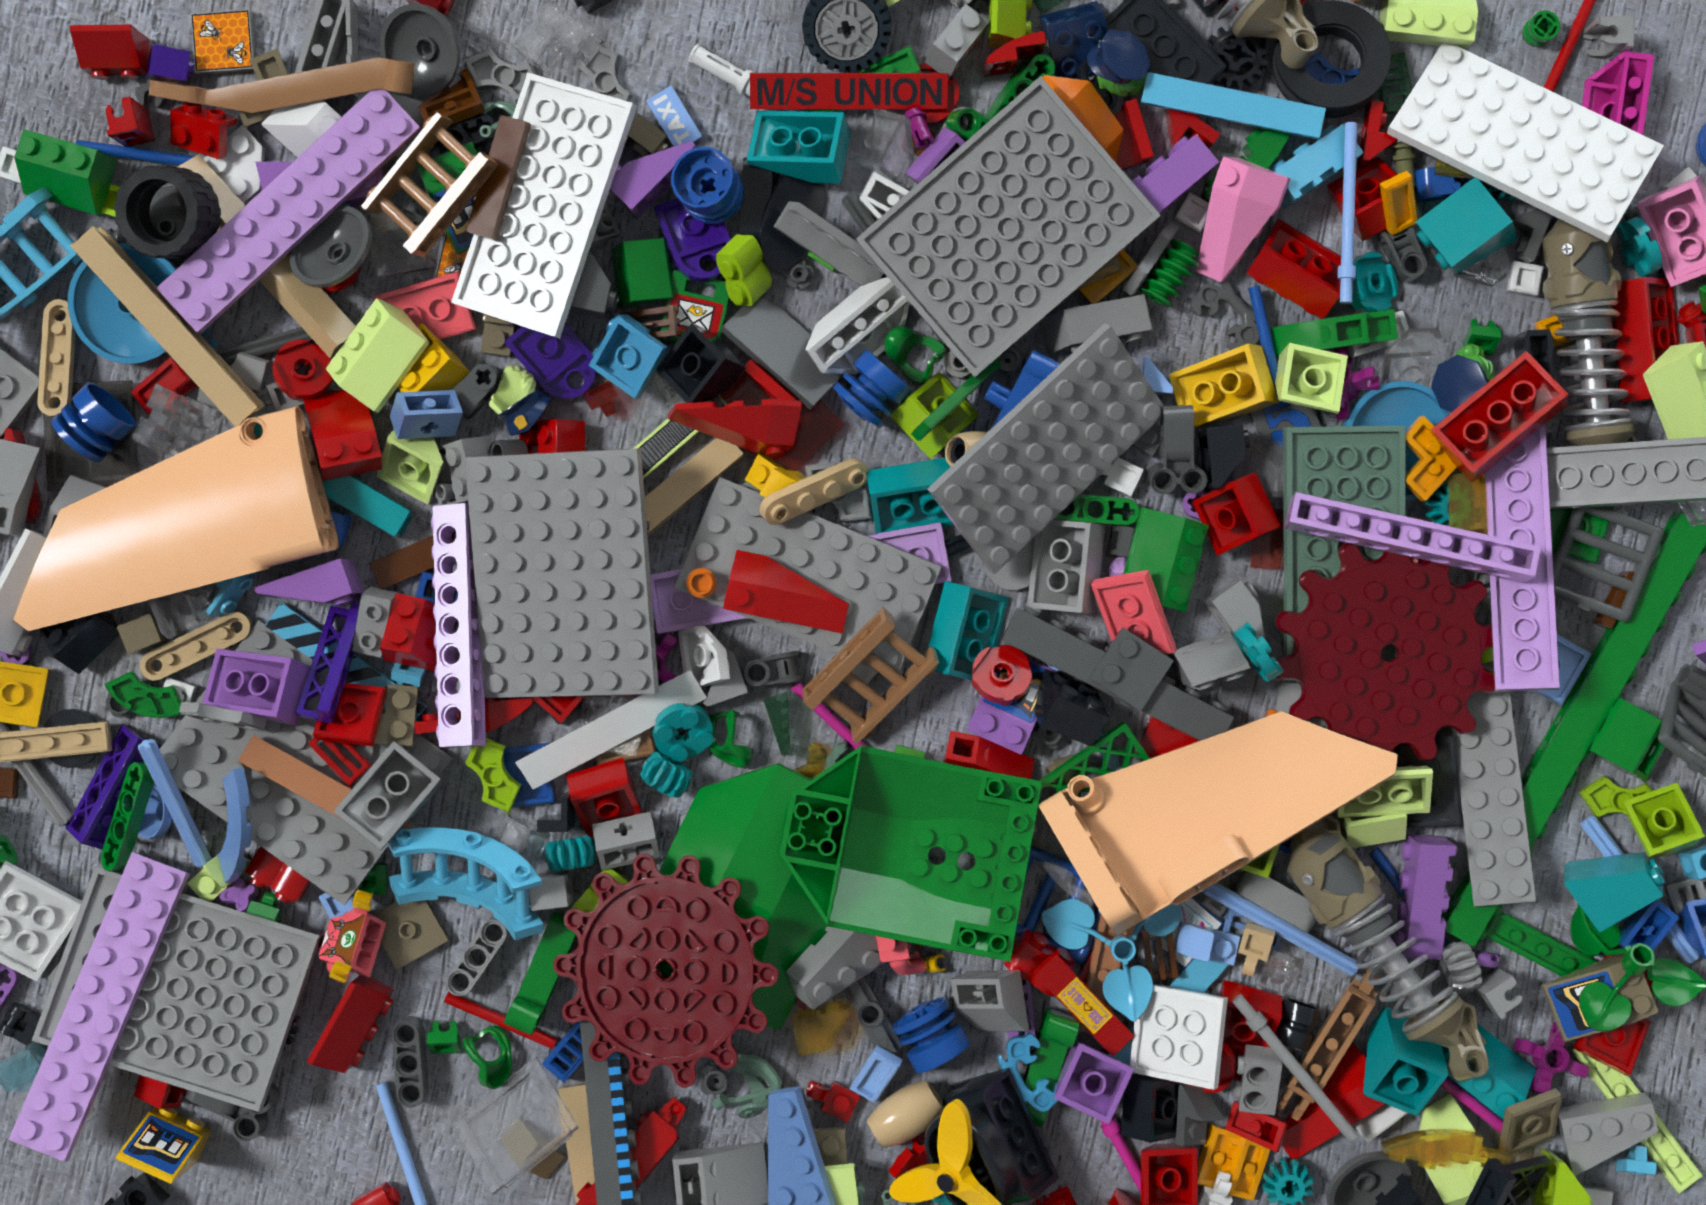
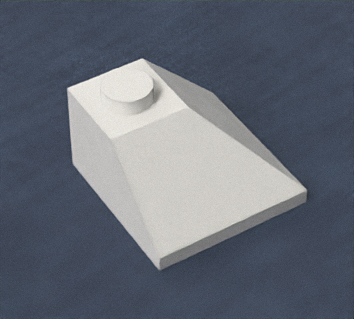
M324 100L274 109L261 125L298 158L333 126L341 116Z

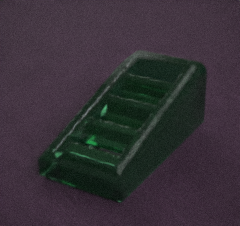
M1405 52L1391 54L1390 63L1398 62L1399 68L1389 69L1387 75L1400 74V79L1386 80L1385 78L1378 92L1379 101L1384 102L1383 111L1387 113V116L1396 115L1413 90ZM1401 85L1402 90L1390 92L1388 90L1390 86ZM1403 96V101L1391 103L1390 98Z
M787 691L767 697L764 700L781 755L783 756L788 755L790 750Z

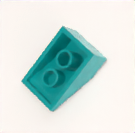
M757 110L746 160L747 163L811 183L841 184L851 136L844 112Z

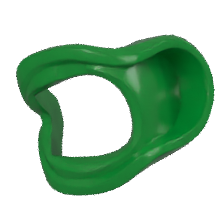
M897 326L891 329L884 341V348L888 357L901 369L907 378L920 384L926 383L934 370V364L941 361L946 353L945 346L938 340L919 335L906 326ZM916 345H925L936 354L928 362L925 372L912 368L906 361L909 351Z
M729 710L728 712L712 714L710 720L713 726V742L709 746L710 751L718 759L738 768L746 767L752 761L753 752L747 746L734 745L735 717L740 716V713ZM718 718H726L728 735L723 746L717 744L715 737V725Z
M490 1026L477 1033L475 1037L470 1035L463 1039V1045L468 1056L480 1068L478 1074L480 1084L490 1089L501 1087L512 1073L511 1043L505 1031L499 1026ZM489 1033L501 1047V1054L494 1061L484 1060L474 1043Z

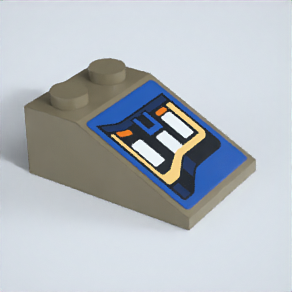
M1625 954L1613 955L1541 985L1564 1042L1600 1033V1031L1593 1030L1587 1025L1579 1007V995L1586 985L1593 982H1603L1613 990L1626 972L1622 966V958ZM1644 973L1638 976L1631 975L1617 993L1625 996L1631 1003L1630 1017L1622 1026L1659 1013Z

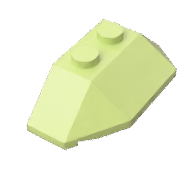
M1450 1093L1424 1106L1414 1150L1442 1202L1448 1205H1465L1490 1157L1473 1126Z

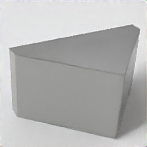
M731 649L727 652V659L730 665V679L711 685L706 696L707 698L703 702L706 706H711L749 692L736 652Z

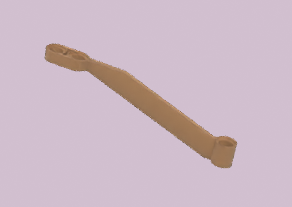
M377 57L210 90L184 84L150 80L149 95L257 113L377 89L412 94L416 63Z

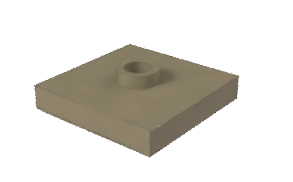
M428 900L401 905L395 902L373 915L387 923L381 943L396 970L450 940Z
M1556 1088L1505 1108L1499 1150L1504 1156L1555 1136L1562 1094Z

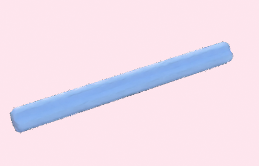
M1590 815L1580 823L1604 857L1624 855L1595 816ZM1675 922L1665 937L1685 963H1693L1700 957V954L1689 945L1685 933Z
M1215 883L1202 891L1205 895L1262 927L1276 931L1275 934L1348 975L1354 976L1359 969L1356 967L1357 960L1223 885Z

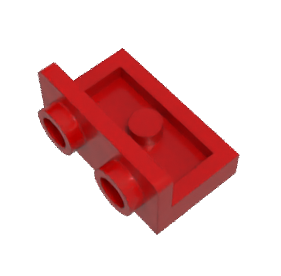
M184 102L183 106L170 110V144L216 159L224 158L227 151V128L236 125L237 118L226 115V111L221 109L203 108L202 104Z

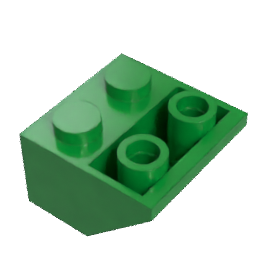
M1618 698L1615 705L1610 708L1600 732L1595 735L1590 751L1616 769L1646 782L1665 749V746L1658 740L1662 720Z

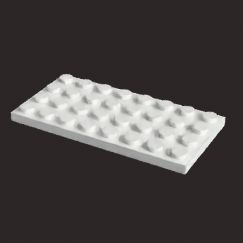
M1444 43L1439 47L1387 131L1388 135L1605 242L1609 241L1664 145L1469 51L1454 44Z
M527 72L512 118L526 121L531 124L499 234L496 241L473 235L451 303L560 339L637 109L634 103Z

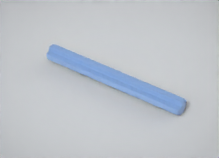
M146 739L138 745V750L196 867H203L212 857L154 739Z

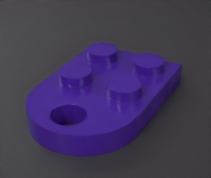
M678 198L654 206L655 215L677 269L688 279L697 282H710L720 278L722 274L719 272L718 266L712 271H704L700 267V263L705 259H712L716 262V254L731 240L724 222L705 224L695 220Z
M566 322L560 339L521 327L504 341L525 368L533 374L542 388L555 397L569 399L580 396L589 389L594 381L596 371L589 366L593 358L592 353ZM574 371L580 372L584 377V383L578 389H572L567 384V376Z

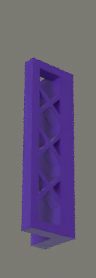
M352 602L349 610L330 606L295 712L296 716L332 724L355 654L352 648L359 603ZM336 616L346 618L343 630L339 633L333 627ZM337 641L338 646L335 655L328 660L324 653L325 647ZM329 668L325 684L319 686L315 680L317 673ZM320 694L321 698L317 711L305 709L308 700Z
M123 724L120 726L112 741L113 751L106 752L70 822H68L65 828L81 844L103 849L127 769L134 762H144L138 750V745L142 741L149 739L138 735L129 726ZM127 737H129L130 739L123 750V744ZM156 741V743H157V745H158V747H159V749H160V748L162 747V745H160V744ZM113 765V771L109 776V770ZM99 791V797L97 798V800H96V802H95V796H96L97 792ZM85 817V822L80 830L78 827Z

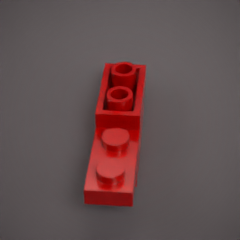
M510 697V699L505 700L485 698L486 733L513 721L532 707L536 701L531 697ZM458 711L457 713V721L459 723L461 720V711ZM438 713L422 715V721L414 722L415 734L436 732Z

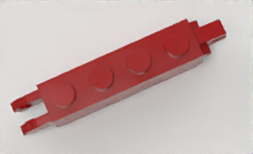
M673 1097L659 1111L655 1110L651 1114L646 1111L635 1124L639 1129L636 1131L637 1148H632L633 1160H638L640 1168V1179H635L636 1191L680 1139L677 1126L688 1108L676 1097ZM587 1182L576 1196L580 1200L576 1205H597L595 1182L592 1185Z

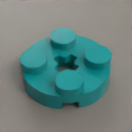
M1634 217L1617 225L1615 231L1623 246V250L1620 251L1623 263L1627 267L1632 265L1641 278L1658 272V269L1662 267L1661 251L1656 239L1650 242L1646 235L1647 232L1651 231L1648 225L1639 217Z
M1369 252L1357 256L1353 261V265L1356 266V279L1353 280L1351 304L1357 310L1363 309L1368 313L1388 310L1393 305L1390 304L1391 299L1397 296L1398 282L1396 273L1390 263L1385 264L1380 259L1384 257L1380 253Z
M1246 622L1233 632V637L1245 657L1248 656L1253 663L1252 667L1264 681L1268 682L1283 673V669L1274 657L1270 658L1268 655L1272 652L1271 647L1262 636L1256 639L1258 635L1249 622Z
M685 703L673 704L662 710L655 719L656 724L652 730L655 745L662 754L670 757L674 762H682L687 758L698 755L713 742V726L710 717L698 705L694 704L695 707L685 706ZM682 727L684 730L690 728L688 733L678 735L679 728Z

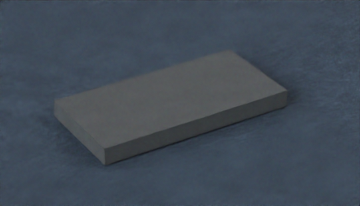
M765 294L752 306H743L721 329L722 333L810 410L844 375L820 372L805 350L811 334Z

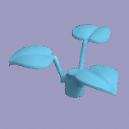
M1079 899L1063 900L1042 912V920L1049 935L1065 948L1075 950L1085 947L1088 942V934L1093 935L1107 946H1110L1113 957L1117 961L1122 962L1123 969H1113L1106 975L1102 986L1104 997L1114 1009L1121 1012L1131 1021H1136L1149 1004L1153 991V981L1149 971L1144 966L1134 965L1128 968V961L1136 953L1134 941L1143 925L1145 930L1153 936H1166L1173 932L1180 922L1182 903L1178 905L1170 904L1135 926L1130 936L1120 934L1113 937L1112 940L1090 929L1095 922L1094 912L1086 902Z

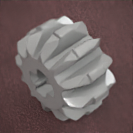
M1462 941L1458 943L1453 942L1443 947L1442 959L1439 965L1446 983L1449 987H1453V992L1465 994L1479 988L1482 983L1481 970L1471 946Z

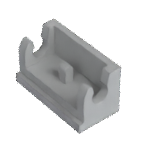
M1600 16L1583 29L1582 39L1588 41L1597 40L1600 46L1598 50L1590 49L1585 54L1593 58L1609 57V60H1613L1623 51H1628L1634 47V16Z
M1498 967L1484 974L1480 987L1473 991L1483 1007L1501 1020L1506 1017L1505 1013L1518 1006L1523 999L1521 995H1517L1512 1000H1506L1505 994L1507 990L1512 989L1517 982L1512 975Z

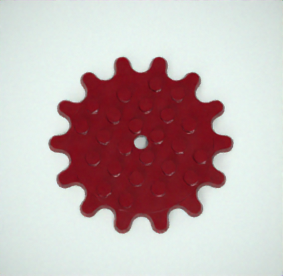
M1345 543L1338 551L1340 560L1339 572L1333 577L1326 578L1315 570L1304 571L1299 577V584L1307 593L1309 601L1307 607L1301 612L1282 611L1275 620L1277 629L1290 635L1295 644L1294 650L1290 655L1277 659V662L1283 669V673L1276 678L1279 680H1295L1301 686V696L1290 706L1289 714L1307 722L1314 718L1322 719L1327 724L1328 730L1390 752L1400 744H1407L1414 750L1417 758L1422 761H1431L1435 758L1438 751L1435 742L1437 731L1443 727H1452L1460 734L1472 733L1476 728L1477 722L1467 707L1468 698L1476 692L1488 694L1495 692L1494 672L1484 668L1481 661L1483 652L1493 647L1492 624H1481L1475 618V608L1486 598L1487 587L1478 580L1471 581L1463 586L1452 584L1448 576L1451 568L1449 565L1427 560L1422 563H1416L1409 556L1386 551L1383 552L1380 558L1369 560L1364 557L1358 545ZM1387 644H1393L1396 648L1397 656L1390 661H1385L1381 656L1382 648Z
M642 853L634 859V875L629 883L619 884L606 872L599 873L593 878L592 886L599 899L595 910L584 912L581 909L573 908L565 913L564 924L576 934L578 947L573 953L558 955L554 959L553 969L559 976L573 979L577 985L576 996L562 1007V1016L569 1023L586 1020L593 1024L596 1035L589 1046V1055L593 1060L602 1062L607 1060L614 1052H622L629 1059V1078L634 1084L643 1085L647 1083L653 1069L658 1065H665L671 1069L677 1085L687 1088L696 1081V1063L702 1057L712 1058L723 1069L733 1068L737 1064L738 1054L732 1044L734 1032L739 1029H746L753 1033H760L767 1027V1017L765 1013L754 1005L752 1000L753 993L759 987L774 985L778 980L779 973L773 964L762 963L755 958L753 953L754 945L768 934L769 923L762 916L744 919L736 914L734 904L741 893V884L737 879L733 877L724 878L716 887L709 888L703 885L700 880L701 864L697 857L693 855L683 856L673 874L663 875L658 871L654 858L647 853ZM663 961L670 963L672 969H674L669 978L663 977L659 971V966Z

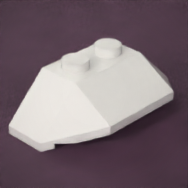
M888 277L860 286L815 324L805 350L822 373L857 374L859 371L853 363L865 349L869 350L876 357L885 350L884 341L888 332L897 326L905 325L911 303Z

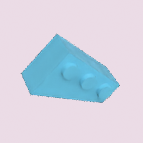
M1344 124L1336 129L1333 125L1329 126L1321 132L1318 141L1312 145L1306 142L1293 152L1295 155L1287 162L1282 159L1269 168L1271 171L1291 178L1281 204L1284 209L1344 168ZM1358 144L1356 159L1364 153Z

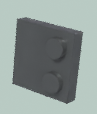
M1122 627L1089 678L1138 711H1141L1174 660Z

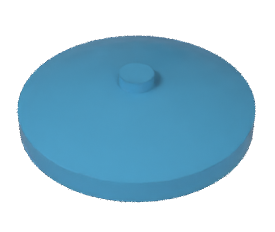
M118 243L157 287L178 269L170 259L151 258L150 256L138 253L137 250L131 248L127 243ZM83 261L75 271L69 286L68 311L72 325L84 344L99 356L124 364L148 362L166 354V350Z
M1396 381L1381 384L1380 389L1368 390L1361 395L1351 406L1350 417L1344 420L1343 426L1405 425L1406 431L1419 416H1425L1436 426L1451 412L1440 408L1432 389L1415 382ZM1405 444L1406 475L1420 458ZM1405 486V501L1418 499Z

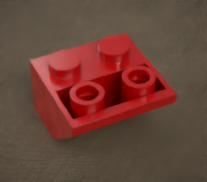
M564 419L538 420L529 431L519 434V439L523 440L526 444L528 454L585 451V421Z

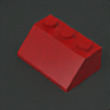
M1278 218L1253 258L1246 274L1253 277L1256 282L1278 292L1284 299L1293 301L1304 308L1309 314L1316 315L1321 319L1325 318L1340 297V280L1337 279L1338 266L1341 265V256Z
M359 975L351 981L309 1056L307 1063L341 1073H346L351 1067L357 1068L365 1055V1052L361 1050L366 1040L369 1042L373 1040L380 1027L376 1025L378 1018L381 1014L386 1016L394 1002L390 998L394 989L372 977Z

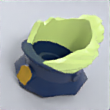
M509 365L505 367L501 375V382L496 392L491 396L489 406L506 422L507 431L511 436L529 431L543 415L552 399L549 393H542L536 388V380L532 373L518 365Z

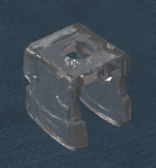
M202 586L147 600L157 620L160 632L167 639H172L176 634L198 625L201 626L215 618L206 613L211 604V599L208 592L204 588L202 589ZM184 599L187 600L192 614L189 616L184 615L180 610V604Z

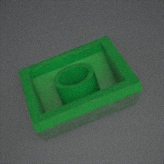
M665 238L623 241L611 249L617 295L620 296V309L675 298Z

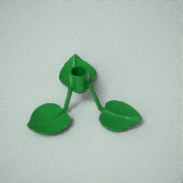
M1580 905L1576 908L1571 919L1570 935L1573 944L1581 953L1589 957H1595L1601 951L1606 956L1625 954L1622 958V966L1626 972L1613 990L1603 982H1593L1586 985L1579 995L1580 1010L1591 1029L1608 1032L1621 1027L1628 1020L1631 1014V1003L1625 996L1617 993L1631 975L1638 976L1646 971L1647 979L1653 981L1651 985L1653 995L1661 1003L1671 1007H1680L1689 1003L1706 988V981L1682 963L1669 958H1660L1654 961L1653 950L1645 944L1638 943L1632 947L1627 945L1625 948L1614 949L1619 944L1621 935L1617 924L1599 932Z

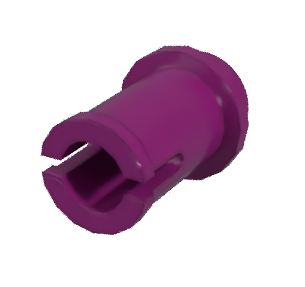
M912 108L904 114V125L909 127L917 148L928 147L929 143H933L934 138L925 121L927 118L926 113L921 111L920 108Z

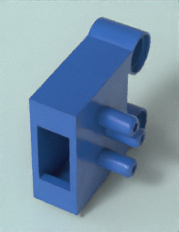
M1033 350L1011 390L993 381L983 398L984 401L1001 409L992 428L1053 372L1060 363Z

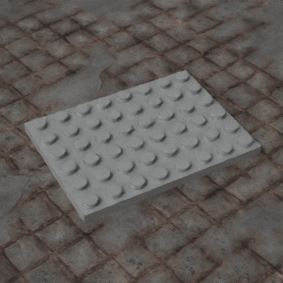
M1040 76L857 237L856 240L969 372L976 377L1161 215Z
M641 448L466 457L465 467L485 698L658 693Z
M259 620L251 629L249 635L235 650L292 658L310 667L313 661L267 628ZM326 669L316 675L315 680L319 686L324 685L329 673ZM206 689L204 690V692L201 694V696L198 698V700H197L196 702H198V703H202V702H203V698H204ZM320 694L308 700L305 709L317 711L321 698ZM185 715L160 748L177 787L228 823L227 801L222 779L232 769L243 767L251 805L247 806L246 814L247 822L252 824L251 840L345 906L389 845L379 850L344 820L238 762L250 739L255 735L344 786L353 789L361 778L349 787L307 744L314 738L313 731L316 720L299 717L297 725L266 721L265 729L249 730L220 723L206 722ZM414 733L413 747H402L439 778L453 760L451 756L420 734ZM322 740L317 743L349 777L354 774ZM332 742L358 769L363 766L342 743ZM352 744L372 766L389 747L388 745L374 744V746Z
M94 867L31 1041L49 1046L120 881L121 874ZM182 893L109 1065L250 1110L262 1112L322 936Z

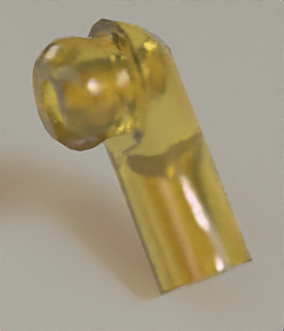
M818 742L809 745L807 749L809 752L807 764L794 771L808 778H812L823 771L827 759V751Z

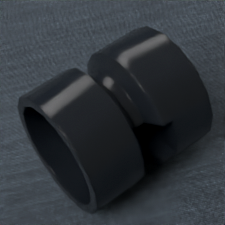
M1284 997L1282 1001V1020L1275 1035L1284 1045L1308 1051L1313 1036L1309 1030L1312 1027H1316L1321 1010L1309 1004Z

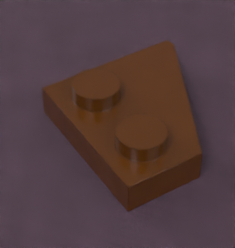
M468 69L459 73L461 80L451 88L448 86L418 106L424 122L429 117L434 116L436 112L450 118L453 121L452 124L485 112Z

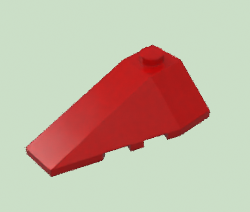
M737 550L728 581L723 609L843 633L849 604L767 556Z

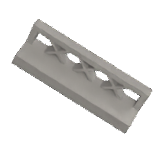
M789 201L773 226L860 286L881 279L882 275H886L857 241L799 202Z

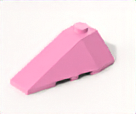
M1223 156L1212 187L1198 257L1200 266L1196 268V272L1216 281L1224 282L1244 256V251L1252 240L1257 238L1263 231L1261 228L1270 216H1274L1280 208L1291 178L1241 158Z

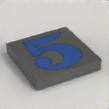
M1287 402L1277 405L1273 404L1248 413L1269 461L1283 456V427H1322L1314 408Z

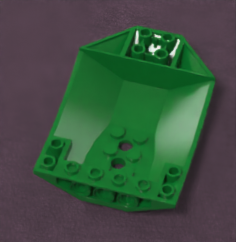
M861 745L791 793L779 854L828 927L1010 962L1042 781L978 770ZM934 847H940L946 853L945 861L939 865L931 863L928 859V853ZM963 853H970L975 858V865L970 870H963L958 865V858Z
M776 763L700 787L659 872L663 875H671L676 871L678 863L683 856L693 855L700 861V880L706 887H716L724 878L733 877L740 882L741 893L734 904L736 914L744 919L762 916L768 921L769 932L764 938L755 943L753 953L758 961L773 964L779 973L777 982L772 986L757 988L753 993L752 1000L756 1008L765 1013L768 1021L767 1027L781 1030L797 999L786 971L811 944L815 946L827 933L825 931L827 924L779 854L791 793L812 779ZM666 961L661 962L659 966V971L665 978H669L672 972H674L671 964Z

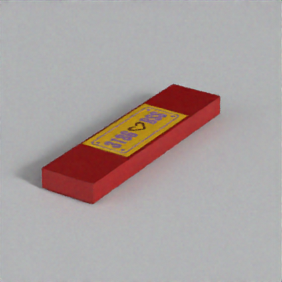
M1052 952L1032 972L1112 1056L1116 1055L1134 1037L1127 1027L1055 952Z

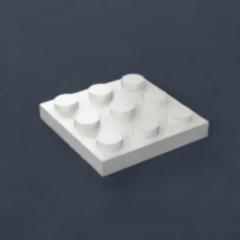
M5 861L0 868V963L38 981L73 928L82 901Z
M1153 984L1149 1004L1143 1014L1134 1022V1037L1130 1058V1066L1134 1068L1133 1073L1212 1090L1217 1089L1228 998Z

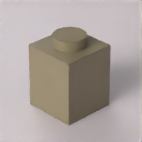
M149 613L117 626L127 654H138L170 641L167 635L170 632L168 623L163 616L160 617L159 613Z

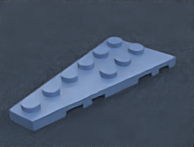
M800 1086L773 1090L768 1095V1205H836Z

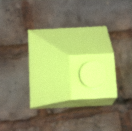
M1289 343L1279 355L1275 386L1279 401L1338 414L1340 412L1348 356Z
M393 430L387 438L382 454V470L377 471L376 477L428 505L431 502L444 463L434 437L397 439Z

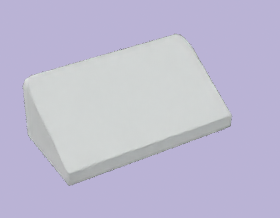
M1384 1104L1353 1126L1367 1142H1370L1405 1116L1407 1112Z

